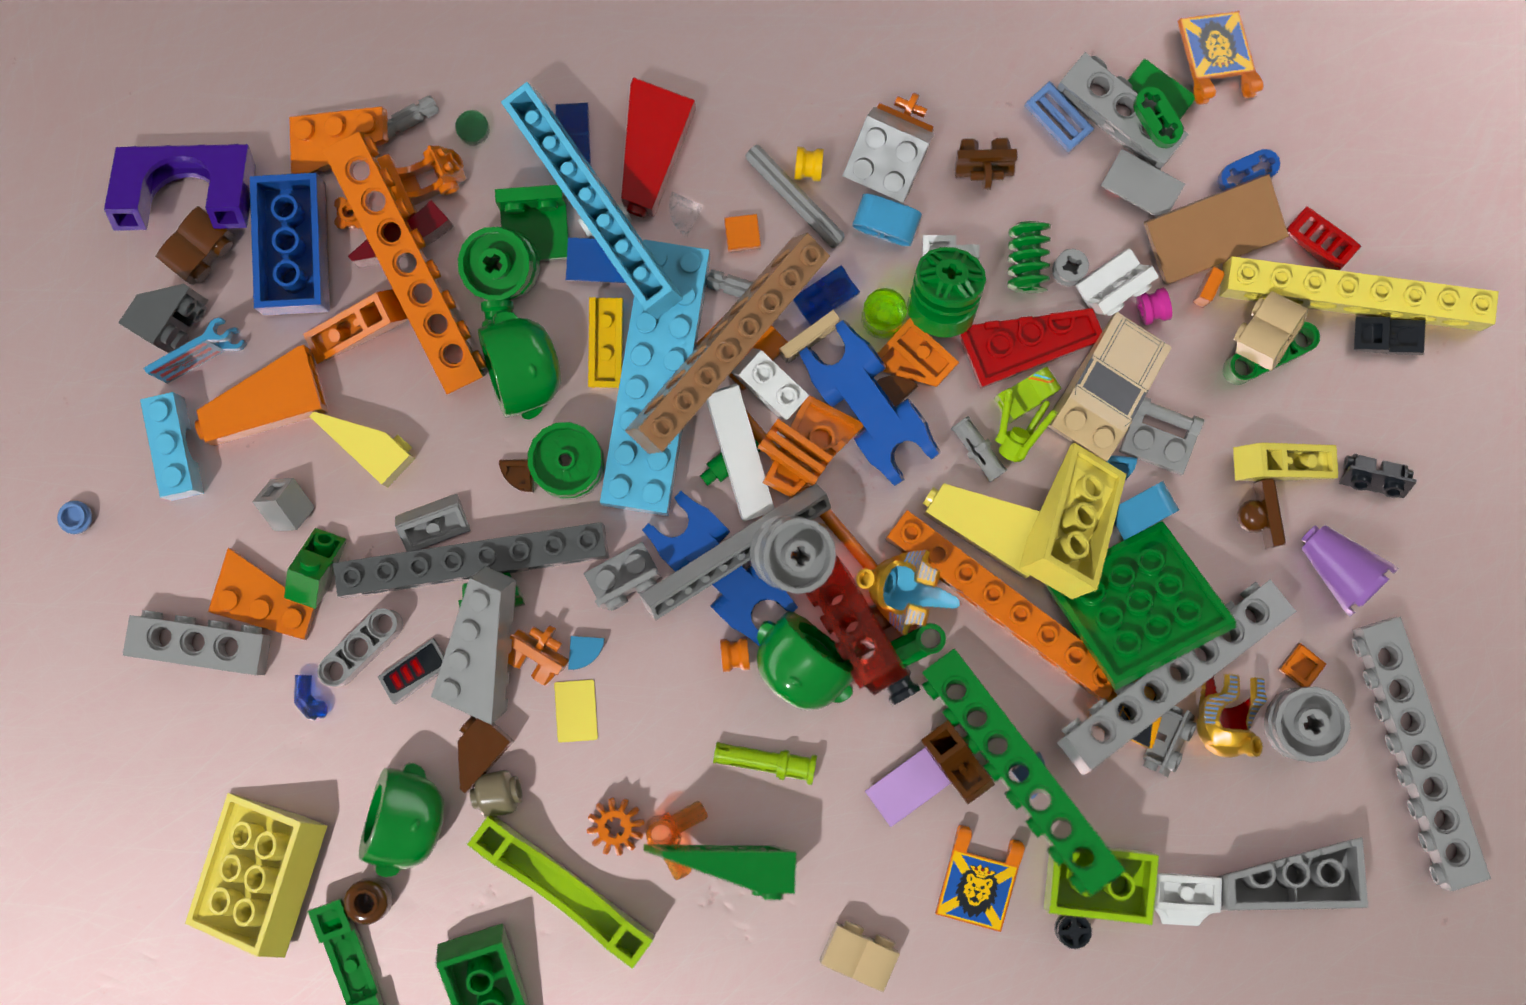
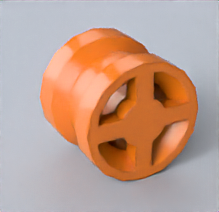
M740 637L738 641L730 642L728 639H720L723 672H730L733 668H741L743 671L750 670L747 637Z

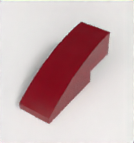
M432 200L408 220L412 230L416 228L419 230L426 246L439 239L454 227ZM394 222L389 223L384 229V236L389 242H395L401 236V229ZM368 239L348 255L349 259L358 268L380 264ZM410 253L402 255L401 258L409 255Z

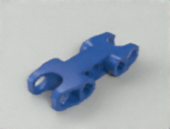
M842 320L835 325L838 334L845 344V353L838 363L834 365L825 364L810 347L804 348L799 354L809 372L813 385L831 407L836 406L844 399L866 428L854 437L857 446L869 463L882 472L896 486L905 480L903 473L895 462L896 449L902 442L911 441L916 443L930 459H934L941 452L931 434L927 421L910 399L907 398L896 407L874 378L886 369L884 362L872 345L862 338L845 320Z
M682 491L674 498L688 515V527L684 533L677 537H667L649 523L642 529L656 547L660 557L675 572L719 545L730 533L728 528L708 508L699 505ZM751 564L746 569L740 566L712 584L721 595L710 607L733 629L747 636L758 646L760 645L757 639L758 629L753 624L751 618L752 610L756 604L764 600H771L778 603L787 612H794L798 608L786 591L769 586L760 579Z

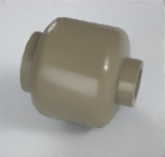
M507 770L483 774L475 782V788L470 789L472 807L474 809L479 808L481 814L486 818L489 815L496 817L513 813L517 809L518 803H521L523 799L518 777L512 776Z

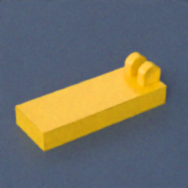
M589 297L588 387L619 388L623 366V298Z

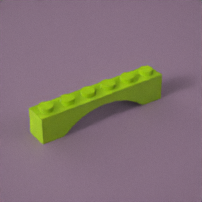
M487 816L467 843L470 848L494 866L518 879L559 908L595 938L606 950L630 968H634L653 942L655 935L497 816Z

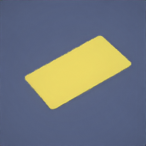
M594 680L555 682L558 742L597 740Z

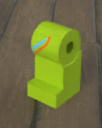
M1048 366L1010 387L1013 390L1009 424L1038 407L1043 401L1062 389ZM1006 390L997 394L994 398L1001 411H1003Z

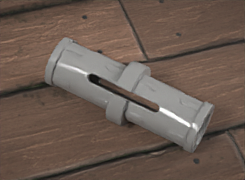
M969 416L951 428L969 451L967 456L970 460L974 458L989 482L1008 470L991 449L990 445L992 443L990 440L983 438Z

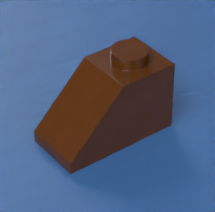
M471 716L460 728L459 731L463 735L457 741L460 790L465 794L475 787V782L483 774H486L514 743V740L495 723L491 725L474 716Z

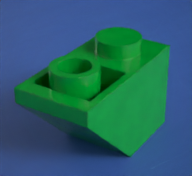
M315 528L287 569L284 598L316 609L330 587L334 576L333 563L339 562L346 544V538Z

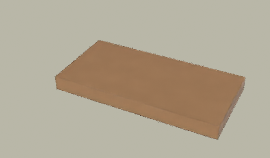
M1269 174L1261 175L1143 222L1163 283L1166 285L1224 263L1232 256L1239 257L1289 237Z

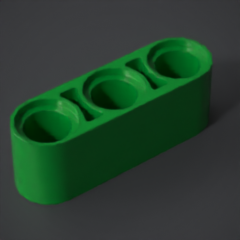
M1309 322L1304 323L1299 332L1304 334L1307 339L1306 347L1299 346L1294 339L1274 369L1307 354L1317 347L1320 342V333L1315 325ZM1237 353L1226 360L1223 365L1224 377L1228 382L1235 385L1244 384L1270 372V370ZM1236 360H1241L1247 365L1248 373L1246 376L1240 375L1235 370Z

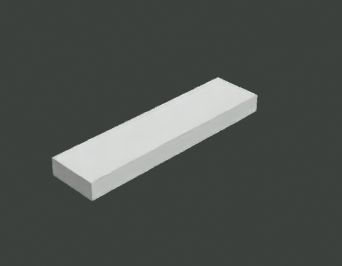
M733 384L715 390L708 398L707 405L741 519L745 522L766 515L775 508L768 486L762 483L765 474L739 385Z

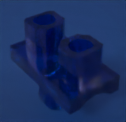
M840 265L800 292L792 301L809 326H811L830 311L837 310L858 296L860 291L852 282L843 266Z

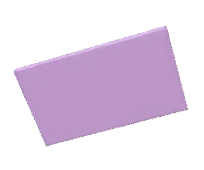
M924 747L865 790V792L889 826L892 827L951 783Z

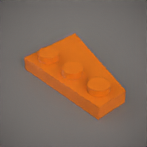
M228 548L208 612L307 640L316 609L284 598L285 585L273 579L265 571L250 563L233 549Z

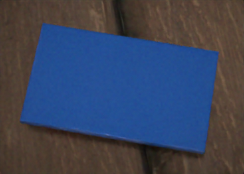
M568 237L566 280L626 283L596 239Z

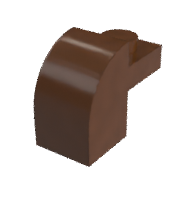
M949 720L921 739L929 754L967 805L995 785Z

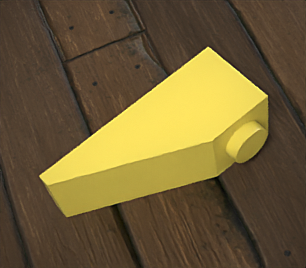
M314 411L309 416L381 485L387 488L415 460L409 453L412 446L398 434L393 438L386 432Z
M1255 443L1233 447L1235 481L1338 478L1337 445Z

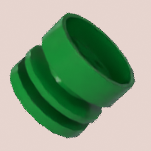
M955 247L933 249L921 257L915 271L913 286L907 302L908 315L914 325L925 333L936 337H954L967 331L973 324L986 284L985 269L980 261L969 252Z

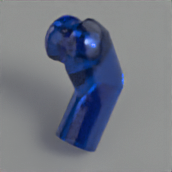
M295 675V706L306 719L314 721L316 718H325L328 713L327 704L324 701H317L311 695L312 675Z

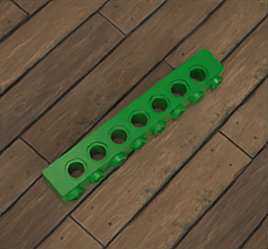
M955 648L922 672L925 682L921 685L933 701L937 698L940 699L946 707L942 711L945 718L949 720L953 727L959 724L966 734L963 740L974 755L980 752L987 761L983 767L994 782L1000 779L1008 789L1004 795L1016 810L1022 807L1029 816V819L1025 822L1037 838L1043 835L1051 846L1046 850L1058 866H1061L1063 863L1073 874L1068 879L1080 895L1086 892L1092 898L1124 874L1125 869ZM953 685H962L966 689V693L961 699L954 700L947 695L948 689ZM972 712H983L987 716L986 722L980 727L970 725L967 720ZM995 738H1001L1007 742L1008 747L1004 753L994 754L988 749L990 741ZM1021 765L1028 770L1029 775L1026 780L1016 782L1010 778L1009 772L1014 766ZM1036 793H1044L1049 797L1050 804L1044 810H1037L1030 804L1031 797ZM1057 821H1066L1071 826L1072 832L1066 838H1058L1051 831L1052 825ZM1078 849L1089 850L1093 855V862L1087 867L1078 866L1073 860L1074 852Z

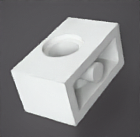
M752 348L731 372L777 417L788 420L809 396L759 349Z

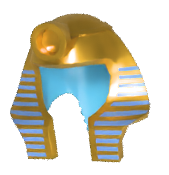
M927 550L912 551L893 556L880 563L875 569L860 570L856 576L858 586L869 590L870 597L878 610L902 635H907L911 625L926 626L929 609L925 607L954 609L961 605V601L956 596L937 587L941 570L932 568L928 564L930 552Z

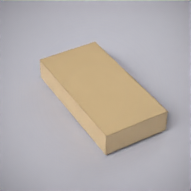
M830 311L779 348L780 356L785 363L789 364L800 356L799 352L804 348H811L836 330L835 325L840 322V318L835 311Z

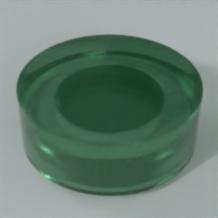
M468 110L463 112L456 120V132L464 143L478 145L487 139L490 127L482 113Z

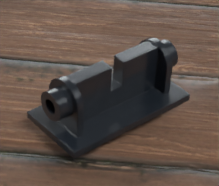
M1355 453L1352 456L1347 455L1345 457L1343 467L1347 471L1339 481V484L1351 486L1355 490H1369L1382 493L1391 498H1405L1417 483L1416 479H1412L1414 471L1408 469V465L1383 460L1381 470H1376L1377 459Z

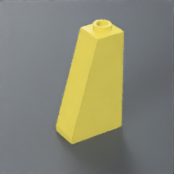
M945 483L939 490L934 487L931 489L922 503L927 506L923 515L1020 577L1026 579L1030 576L1020 570L1019 567L1027 538L1040 511Z

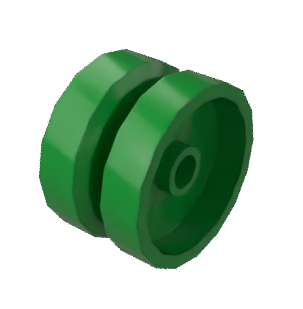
M484 227L472 233L462 244L458 256V272L465 287L475 296L488 301L515 300L527 294L536 284L540 273V256L534 243L523 233L510 228ZM498 260L502 264L501 270L497 267Z
M571 422L554 423L542 429L532 440L528 451V469L534 481L551 496L563 500L579 499L591 493L601 482L605 471V455L596 438L583 426ZM568 455L569 458L572 457V462L568 466H562L564 464L562 457Z

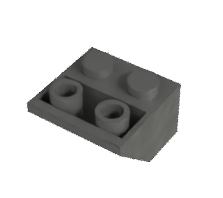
M185 284L137 294L118 323L154 346L170 353L185 345L188 339L187 332L194 322L197 323L202 319L207 309L205 305L209 300Z

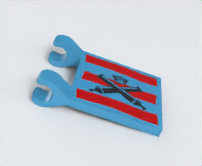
M215 318L209 323L204 334L144 367V370L147 374L165 383H169L224 351H240L244 349L247 343L245 340H241L237 344H232V336L240 332L235 327L229 328L223 335H218V326L225 324L226 321L223 318Z

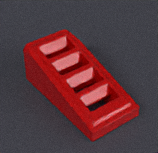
M1308 206L1286 228L1288 235L1327 269L1341 270L1361 248V245L1352 237ZM1309 219L1313 224L1302 234L1298 230ZM1319 228L1323 233L1314 242L1309 238ZM1329 237L1333 242L1325 250L1321 245ZM1340 246L1343 251L1336 258L1332 253Z

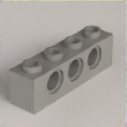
M1086 52L1057 87L1076 109L1139 159L1159 170L1189 135L1184 131L1183 126V135L1173 147L1166 149L1156 146L1151 138L1144 134L1142 130L1143 125L1133 109V103L1138 94L1132 90L1131 83L1121 76L1116 77L1107 70L1106 64L1100 58L1089 56ZM1093 84L1102 86L1105 90V95H1095L1091 91L1090 86ZM1145 97L1142 106L1144 108L1151 107L1156 114L1154 110L1156 103ZM1116 106H1127L1131 111V115H1120L1116 110ZM1159 120L1163 127L1159 132L1162 137L1168 135L1172 139L1171 135L1174 129L1172 127L1165 128L1161 120Z
M142 610L141 616L129 615L123 656L251 675H265L271 635L261 634L262 627L242 625L241 631L228 629V622L208 620V626L196 625V618L175 615L174 621L162 620L163 613ZM167 628L171 633V640L168 645L163 646L160 643L159 635L163 629ZM198 633L202 634L205 640L204 646L200 651H196L192 645L193 637ZM230 638H234L238 644V650L233 656H229L225 651V644Z

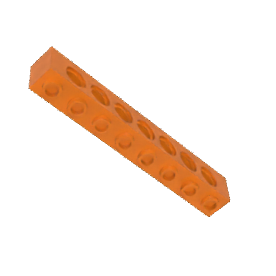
M357 132L322 149L446 394L452 393L484 377L483 369L487 368L485 360L479 350L473 352L467 340L472 335L463 319L457 320L452 310L457 306L448 289L442 291L437 281L441 277L440 271L433 259L427 261L422 251L426 244L417 228L411 229L406 219L411 215L402 198L396 200L391 190V187L395 186L394 180L387 167L380 168L375 158L380 153L372 137L365 138L363 133ZM364 161L369 165L370 173L365 180L358 181L353 175V168L358 162ZM380 192L384 195L386 203L382 210L375 212L370 208L368 201L373 193ZM394 222L399 225L401 236L397 241L389 242L384 236V229L389 223ZM406 253L412 254L417 261L416 268L410 273L404 272L399 265L401 256ZM421 283L427 284L432 290V297L427 303L419 302L415 297V289ZM435 314H441L447 319L448 326L443 333L433 331L430 326L431 317ZM450 344L458 345L463 351L462 360L458 363L450 362L445 356V350Z
M907 510L885 538L887 542L902 553L920 550L930 552L928 564L932 568L941 570L940 582L1100 701L1103 698L1107 700L1114 688L1082 640Z

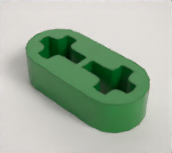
M1156 87L1143 88L1133 103L1135 114L1156 146L1166 149L1171 148L1177 144L1183 135L1182 122L1160 89ZM1145 97L1148 100L1155 99L1157 101L1154 106L1156 114L1151 107L1144 108L1142 106ZM1159 120H1161L1165 128L1172 127L1174 129L1171 135L1172 139L1168 135L1163 137L1160 135L1159 132L1163 127Z

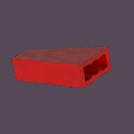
M634 77L630 85L621 200L623 206L627 207L626 211L628 213L645 218V215L655 216L696 111L695 100Z

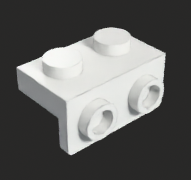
M1125 249L1076 284V288L1089 309L1093 308L1097 314H1107L1110 316L1120 311L1125 306L1123 302L1131 296L1137 297L1147 292L1152 287L1150 283L1159 278L1153 266L1140 264L1133 251Z

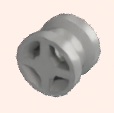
M1068 249L1063 251L1053 264V277L1063 286H1075L1088 272V259L1080 250Z

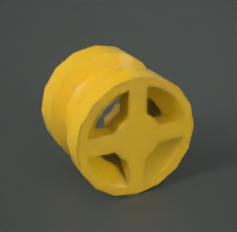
M797 146L795 180L809 177L813 181L821 182L824 149L817 148L814 151H807L805 147Z

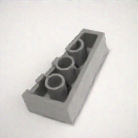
M485 566L469 578L431 697L492 725L507 711L508 699H505L506 686L509 684L510 671L507 668L508 654L511 652L512 645L510 625L513 622L516 580Z

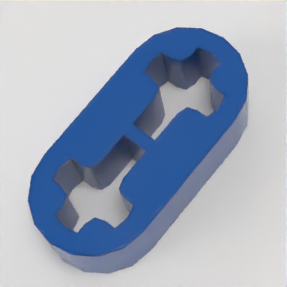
M1262 149L1227 165L1218 176L1219 188L1223 191L1236 186L1235 183L1229 184L1227 182L1228 177L1231 175L1230 172L1234 176L1245 173L1246 176L1238 184L1264 174H1269L1270 178H1273L1280 169V159L1275 152L1268 149ZM1260 158L1263 162H1270L1271 166L1267 169V172L1265 169L1253 172L1252 168L1260 162Z

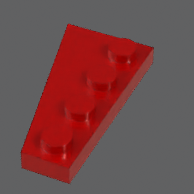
M1093 308L1051 313L1044 316H1028L1013 320H997L974 324L963 334H960L959 337L980 389L1094 345L1101 335L1102 329Z

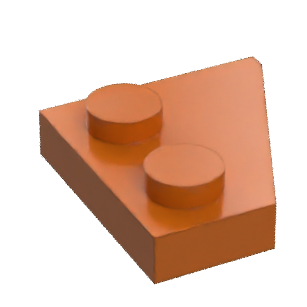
M911 318L904 323L877 353L886 366V369L882 372L938 387L959 364L929 334L914 325Z

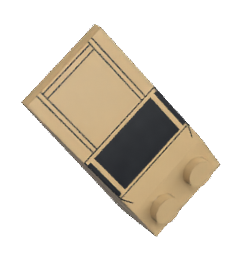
M1116 312L1053 408L1057 415L1048 427L1072 443H1076L1104 461H1108L1128 430L1172 347L1119 312Z

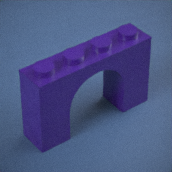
M249 145L116 147L104 211L113 230H147L152 200L155 194L167 183L187 177L199 178L209 183L205 208L214 229L247 228L250 210V176L255 175L256 168Z

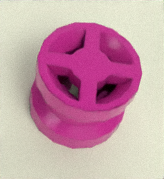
M1159 288L1152 294L1145 292L1136 297L1139 317L1144 326L1152 324L1157 319L1163 321L1172 319V305L1166 288Z

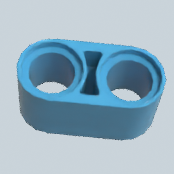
M863 194L852 226L856 230L901 246H911L922 214L909 206L873 194Z
M1164 481L1119 504L1114 523L1123 539L1126 540L1179 511V508Z

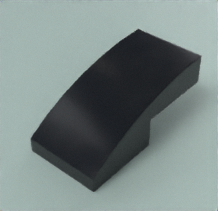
M1356 317L1354 350L1386 354L1424 355L1426 320Z

